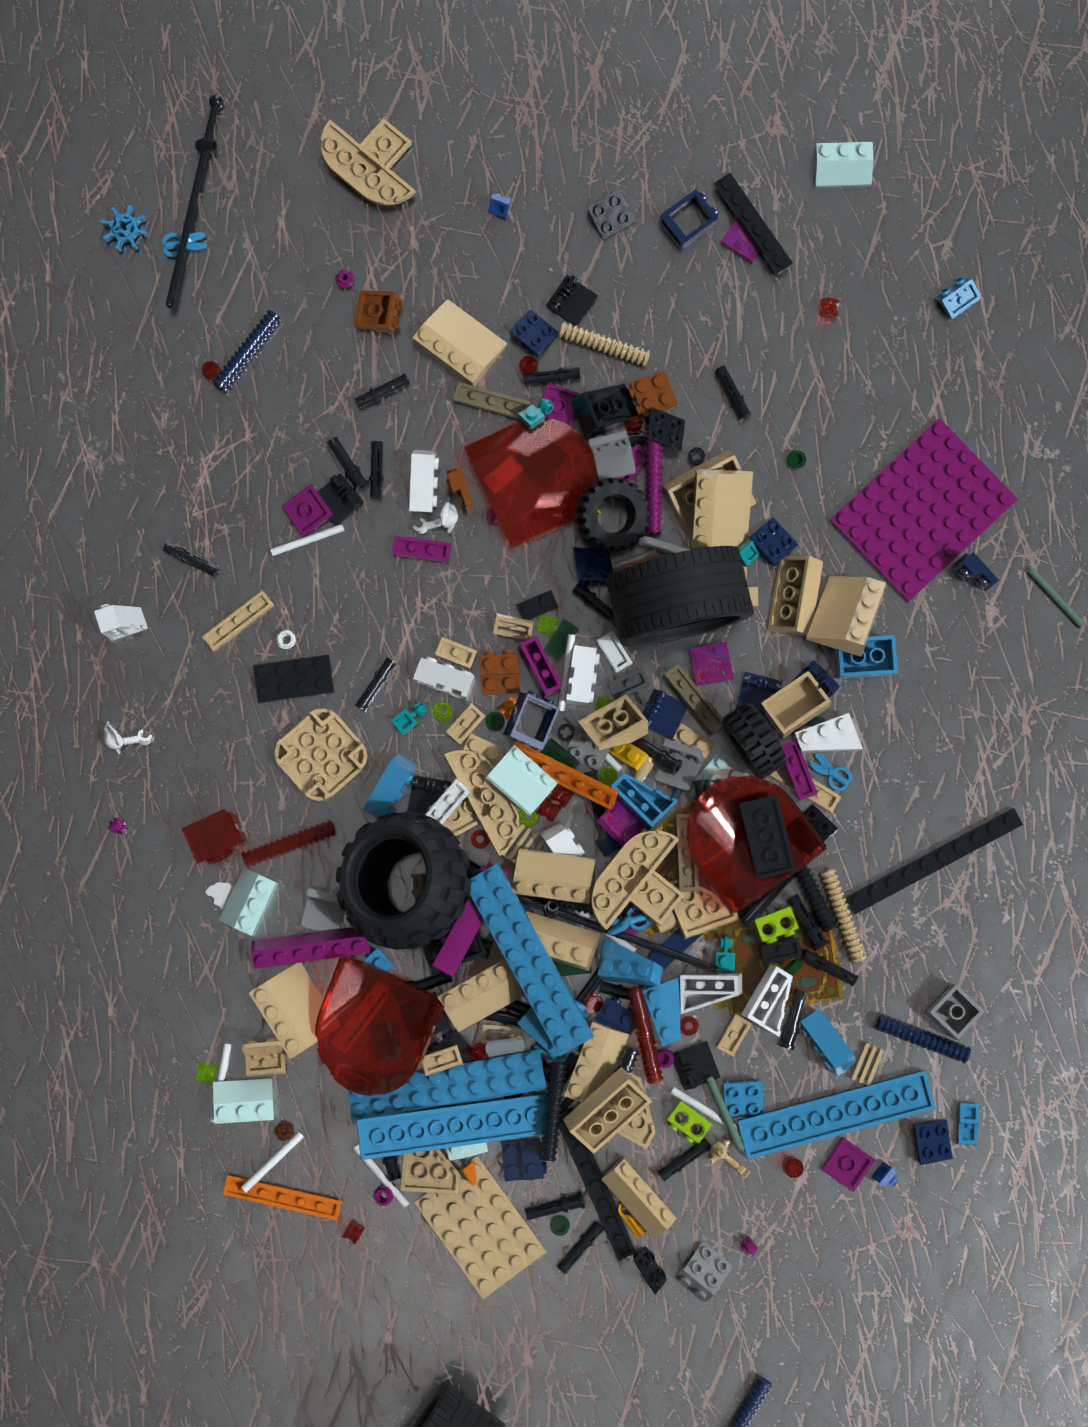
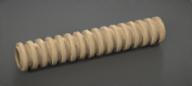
M565 321L560 327L559 338L570 339V342L576 341V344L581 343L582 346L585 344L588 348L591 346L593 350L596 348L599 352L602 350L603 353L614 354V357L625 358V361L631 360V363L637 362V365L642 364V367L647 365L650 356L649 350L646 352L643 348L640 350L639 347L628 346V343L617 342V339L611 340V337L605 338V335L600 336V333L594 334V331L589 332L588 329L585 331L582 327L579 329L577 325L572 326L571 323L568 325Z
M831 869L820 873L819 876L823 879L821 880L824 883L823 888L827 890L825 892L829 896L827 899L831 901L829 904L833 907L831 909L835 913L833 916L837 918L835 920L839 924L837 927L841 929L842 940H845L844 946H847L848 957H851L850 963L854 964L865 960L867 956L864 955L865 950L861 948L863 945L860 944L859 941L861 939L858 938L857 935L859 934L855 931L857 929L853 925L855 922L851 920L850 909H847L848 903H845L846 898H843L844 892H841L842 886H839L840 881H837L838 875H835L836 870Z

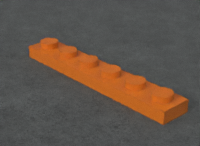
M518 741L514 744L558 784L610 810L614 807L619 791Z
M227 1175L223 1195L338 1221L342 1200L259 1181L246 1193L241 1187L249 1179Z

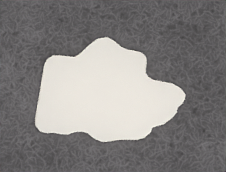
M217 882L215 885L208 887L205 892L214 898L215 905L224 910L234 886H231L229 883Z

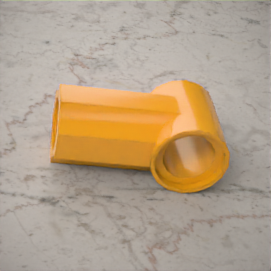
M619 1201L617 1205L618 1212L636 1238L646 1233L647 1231L630 1212L624 1213L621 1211L623 1203Z

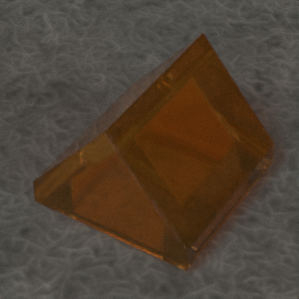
M513 696L497 707L507 721L517 701Z

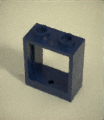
M695 189L662 213L659 221L681 250H683L718 223L719 214L714 207L708 205L705 195ZM695 199L710 219L686 236L671 216Z
M532 691L527 693L520 692L503 735L533 749L543 751L560 708L554 706L555 702L546 698L544 700L539 699V695ZM527 701L546 709L535 739L516 731Z

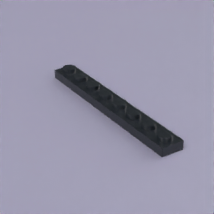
M570 1108L560 1113L562 1114V1117H559V1120H561V1123H559L560 1131L618 1261L635 1254L636 1250L609 1189L602 1181L603 1176L593 1153L569 1131L563 1120L573 1111V1108Z

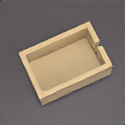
M809 671L761 703V710L783 739L828 709L831 705V700L822 688L818 689L819 684Z

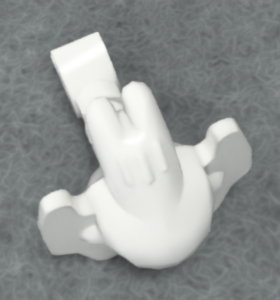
M448 499V502L445 503L441 511V519L426 522L425 519L420 518L419 520L423 525L420 528L414 525V530L418 534H424L428 529L444 526L448 528L447 533H451L458 520L455 503Z
M109 721L106 722L103 730L104 743L107 747L114 749L117 754H121L119 749L123 744L140 743L141 745H148L152 739L151 734L148 738H142L143 730H140L136 736L122 738L109 725Z

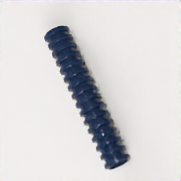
M267 310L268 314L263 315L264 319H260V324H256V329H252L253 333H249V338H245V342L241 343L242 346L238 347V351L234 352L235 355L230 357L231 360H228L227 365L223 366L224 369L220 370V374L216 375L217 378L212 380L213 384L220 390H227L226 387L231 385L230 382H233V378L238 376L237 373H240L241 368L245 367L244 364H248V359H252L251 355L256 353V349L259 350V345H263V340H267L266 336H270V331L273 332L274 327L278 326L277 323L281 322V318L275 312Z
M881 1014L876 1024V1030L878 1031L881 1029L883 1033L888 1032V1035L899 1036V1039L904 1038L905 1041H910L912 1044L916 1043L917 1046L922 1045V1048L928 1047V1050L933 1049V1052L938 1051L941 1055L944 1053L946 1057L950 1056L951 1059L962 1060V1063H966L970 1057L971 1047L966 1048L963 1044L960 1046L958 1042L948 1041L947 1038L942 1039V1036L937 1037L934 1033L931 1035L929 1031L926 1033L924 1029L913 1028V1025L908 1026V1023L903 1024L900 1020L897 1022L895 1018L885 1017L884 1014Z
M761 1376L757 1377L758 1381L754 1382L755 1386L751 1387V1393L748 1392V1398L744 1399L745 1403L741 1404L742 1408L737 1410L739 1413L734 1415L735 1419L731 1420L732 1424L728 1425V1427L750 1426V1420L753 1421V1415L757 1414L756 1410L760 1409L759 1405L763 1404V1399H766V1393L769 1394V1388L773 1387L771 1382Z

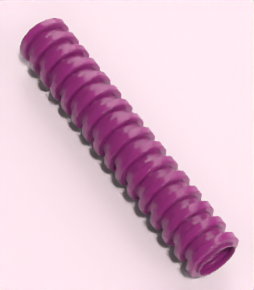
M648 439L646 441L648 444L646 446L648 458H646L647 470L645 473H647L645 479H647L645 485H647V488H645V491H647V494H645V497H647L649 502L647 511H651V517H647V522H650L645 532L647 534L662 533V530H660V527H662V524H660V521H662V518H660V515H662V512H660V509H662L660 497H662L661 485L663 484L661 482V479H663L661 473H663L661 470L663 467L661 464L663 461L661 458L663 447L661 444Z

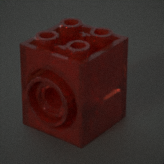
M223 809L181 828L197 864H214L233 855V851L245 846L243 842L246 839L243 832L237 829L235 825L238 821L234 813Z

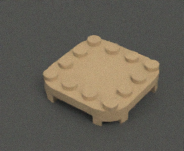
M324 708L315 709L310 712L282 739L280 738L275 748V760L307 797L317 802L327 801L337 794L365 768L369 759L367 749L336 713Z

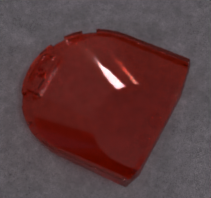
M545 418V421L531 430L519 421L464 447L513 550L573 521L574 518H577V513H574L575 507H578L579 504L577 499L583 495L582 491L586 487H590V484L595 482L597 478L595 458L584 437L568 424L551 418Z
M733 776L710 786L695 802L687 823V844L690 855L730 915L755 902L827 850L825 843L790 795L777 784L756 776ZM777 794L796 870L758 879L739 803Z
M347 957L339 958L316 1020L315 1036H318L319 1048H317L321 1062L326 1064L331 1072L330 1076L349 1091L366 1096L384 1095L393 1092L405 1085L419 1069L445 1006L435 995L373 964Z

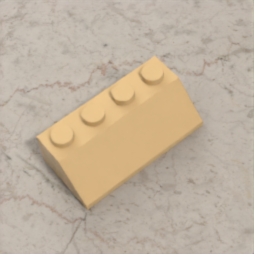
M785 556L780 560L767 630L807 636L815 615L823 561L811 556Z
M519 848L514 872L513 890L515 894L590 904L595 880L596 859Z
M526 911L552 960L589 971L601 935L600 933Z
M505 959L438 996V999L457 1031L460 1032L522 998L524 992Z
M593 1020L590 1029L595 1037L584 1042L564 1096L582 1103L615 1073L614 1070L617 1068L616 1065L619 1063V1058H621V1053L624 1050L623 1048L626 1045L629 1034Z
M621 1067L563 1120L569 1131L594 1154L644 1110L652 1100L635 1079Z
M624 1156L602 1178V1181L653 1239L668 1230L677 1219L675 1214Z

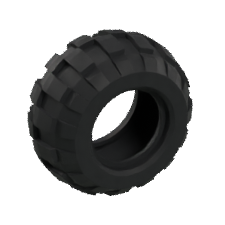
M392 812L377 817V821H374V823L364 824L356 831L354 841L352 843L348 842L341 854L344 856L341 867H338L336 871V882L339 883L340 890L337 891V899L340 908L346 911L347 921L367 941L389 949H416L430 944L429 941L432 939L443 937L451 930L450 927L453 920L460 919L466 908L463 905L465 895L470 894L471 880L467 878V870L470 864L467 854L459 847V840L449 828L443 826L438 820L417 812ZM420 853L426 867L425 886L417 902L407 911L401 912L390 900L388 878L392 868L401 858L409 854Z

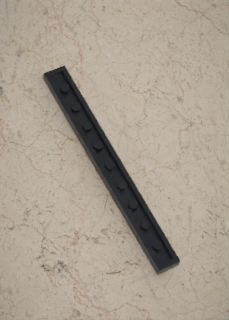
M1012 808L845 897L846 902L853 915L1013 831L1022 826L1023 823L1015 808Z

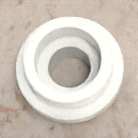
M283 630L277 635L276 641L280 648L290 649L295 645L296 638L291 631ZM289 637L290 641L283 643V638Z

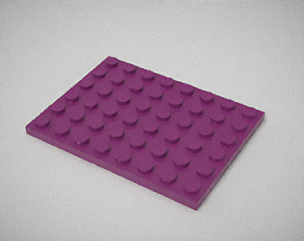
M938 418L829 521L890 585L909 602L1018 499L959 437Z

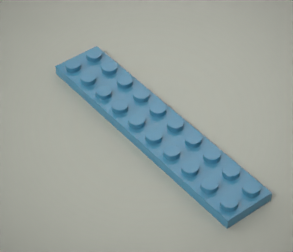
M495 864L471 878L470 896L559 1057L595 1037L500 865Z
M540 1049L464 1063L429 1076H425L424 1071L347 1085L353 1125L356 1124L358 1119L445 1108L547 1089Z
M923 1070L738 1120L737 1123L746 1156L749 1160L934 1110L936 1107L926 1071Z
M546 1094L358 1119L356 1124L361 1160L544 1135L542 1134V1131H544L543 1125H545L543 1119L546 1118L544 1112H546L545 1106H547V1103L545 1101L548 1100Z

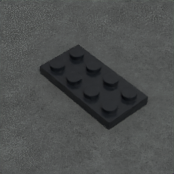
M329 655L253 665L258 704L334 693Z
M777 794L739 803L757 878L762 879L795 871L794 860Z

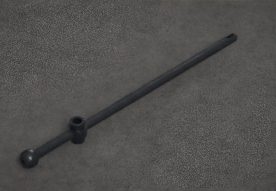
M219 95L210 97L209 105L211 110L205 136L195 142L196 150L201 151L167 295L166 307L172 308L207 156L208 153L215 152L217 149V142L212 140L218 109L224 103V100Z
M516 894L520 903L542 910L545 917L553 919L558 916L605 934L612 928L609 927L605 930L598 922L562 910L556 901H549L545 904ZM625 932L611 935L710 972L719 973L720 967L637 936Z

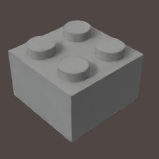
M951 984L926 1012L952 1038L959 1040L985 1011L957 984Z

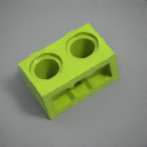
M791 906L762 916L753 923L759 941H765L766 944L777 941L776 937L784 935V938L795 934L794 930L799 929ZM783 917H786L790 922L786 929L780 924ZM765 924L771 926L772 931L769 935H765L762 931Z
M681 1100L678 1101L666 1118L669 1121L668 1126L676 1132L679 1129L685 1133L683 1137L692 1144L694 1141L700 1143L713 1125ZM678 1112L685 1113L686 1117L683 1122L675 1120V1115ZM693 1124H700V1133H691V1126Z

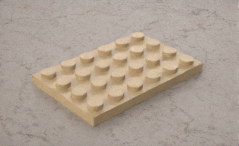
M477 1155L458 1169V1172L461 1174L460 1195L426 1193L414 1203L480 1296L485 1299L547 1251ZM473 1160L476 1172L475 1186H472L462 1172V1168Z

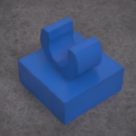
M493 193L488 212L506 218L511 203L510 197L505 198L500 196V193L497 195Z
M885 1162L881 1164L872 1176L884 1187L888 1183L895 1187L898 1183V1180L894 1177L897 1171Z

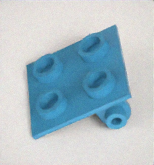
M744 1080V1082H726L723 1084L724 1103L731 1118L753 1117L764 1114L763 1081L746 1082Z

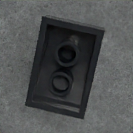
M626 384L583 392L571 401L584 436L598 434L639 418Z
M479 930L460 965L487 955ZM443 937L432 939L429 941L430 944L421 947L431 975L440 972L432 967L433 962L430 960L435 951L440 952L443 946L440 942Z

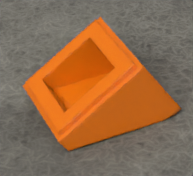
M473 1160L462 1168V1172L472 1186H475L476 1172Z

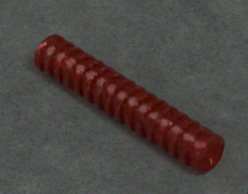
M327 820V823L316 824V827L310 826V829L305 828V831L294 832L292 836L289 834L286 838L283 836L281 840L276 839L275 842L270 841V844L265 843V846L259 845V848L254 847L253 850L248 849V852L243 851L241 855L245 866L249 868L252 864L255 866L257 862L260 864L263 860L266 862L268 858L273 859L274 856L279 857V854L284 855V852L290 853V850L301 849L303 845L306 847L307 844L311 845L314 841L317 843L319 839L324 840L325 837L330 838V835L335 836L336 831L332 821Z
M634 987L627 991L629 995L628 1000L631 1001L629 1005L632 1006L630 1010L633 1012L632 1018L635 1019L633 1023L636 1024L634 1028L637 1030V1041L640 1042L638 1046L641 1048V1059L644 1060L642 1064L645 1066V1077H648L646 1082L655 1084L664 1079L661 1076V1064H658L660 1060L657 1058V1047L654 1046L656 1042L653 1040V1029L650 1028L652 1024L649 1023V1011L646 1010L648 1006L645 1005L644 988Z

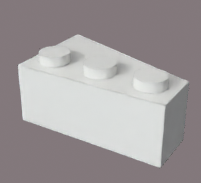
M414 450L411 454L409 511L432 512L433 507H437V496H434V488H438V477H435V470L439 467V458H436L437 451Z
M110 604L99 606V610L94 611L101 633L111 641L148 629L141 607L110 606Z
M574 645L566 704L588 707L589 702L593 703L594 691H591V686L596 684L597 673L594 672V665H598L600 654L596 653L597 648Z
M427 656L426 659H420L413 681L467 701L475 682V676L465 670H456L452 665L446 663L444 665L439 664L436 659Z
M849 713L793 734L794 741L797 740L802 753L860 751L863 749Z
M559 821L539 833L552 853L583 857L582 855L585 853L579 843L575 845L572 840L575 836L570 828L565 829Z
M770 964L741 1015L771 1034L780 1037L781 1022L784 1019L786 1000H788L793 976L779 967Z
M683 973L680 975L681 1014L738 996L742 993V973Z

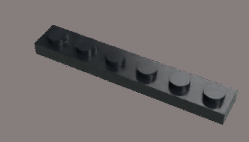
M728 173L714 183L715 187L775 274L779 275L793 266V262L732 174Z

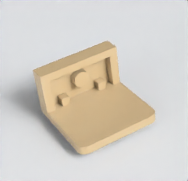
M267 1039L266 1042L262 1043L247 1041L246 1044L241 1045L245 1055L247 1077L286 1073L285 1050L282 1047V1043L277 1041V1039Z

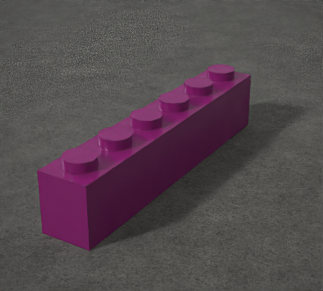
M489 862L486 866L482 865L478 874L494 865ZM503 870V872H504V874H505V876H506V878H507V876H508L509 873ZM471 896L468 900L464 899L463 905L466 908L460 919L453 920L450 934H445L440 942L443 945L440 952L435 951L430 960L433 962V968L453 978L484 920Z
M353 927L256 940L251 943V957L254 969L370 953V942L361 933H357Z

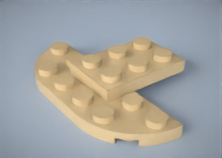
M383 118L361 144L333 121H328L321 136L323 158L328 167L362 197L379 205H396L408 200L416 193L410 185L390 170L412 145V141Z
M456 750L444 754L456 779L471 792L444 822L443 826L449 828L455 836H458L481 824L500 857L513 845L518 834L520 823L515 803L486 779L488 774L495 768L487 758L467 750Z
M648 831L637 834L622 847L601 873L592 890L591 904L595 918L605 930L610 927L629 902L661 926L685 896L655 871L679 841L676 836L664 831Z

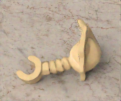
M726 1140L724 1143H714L710 1150L712 1155L710 1163L712 1165L715 1161L724 1159L745 1178L750 1174L747 1168L727 1153L730 1140Z

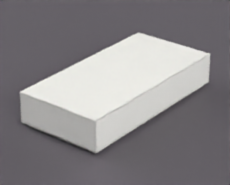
M613 630L596 640L616 673L633 663Z

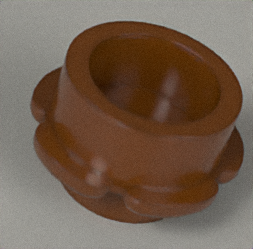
M282 1121L275 1127L274 1133L280 1141L289 1140L293 1136V1126Z

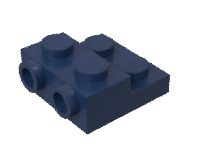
M974 552L970 555L965 553L954 563L957 575L967 582L974 578L975 584L980 589L987 591L999 581Z
M613 996L611 999L606 998L594 1021L625 1032L630 1037L641 1018L638 1016L639 1011L630 1006L628 1009L622 1007V1001Z
M540 1138L501 1141L505 1182L544 1178L543 1174H547L546 1162H542L539 1159V1156H541L540 1150H542L540 1144L543 1143L540 1142Z

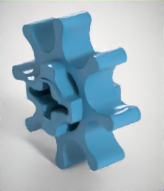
M132 205L127 206L125 214H118L116 208L112 207L111 210L115 214L112 221L101 220L104 227L111 228L109 234L103 235L104 241L108 242L111 239H117L118 243L115 248L118 252L122 251V245L126 242L131 243L133 249L137 250L138 247L134 239L139 235L145 238L148 237L146 230L138 229L139 224L146 221L145 216L142 214L138 218L131 217L134 211Z

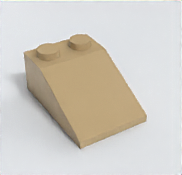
M627 694L578 721L579 726L598 750L632 743L648 734V720Z

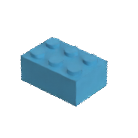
M895 635L868 637L862 657L835 649L837 680L887 677L898 674Z

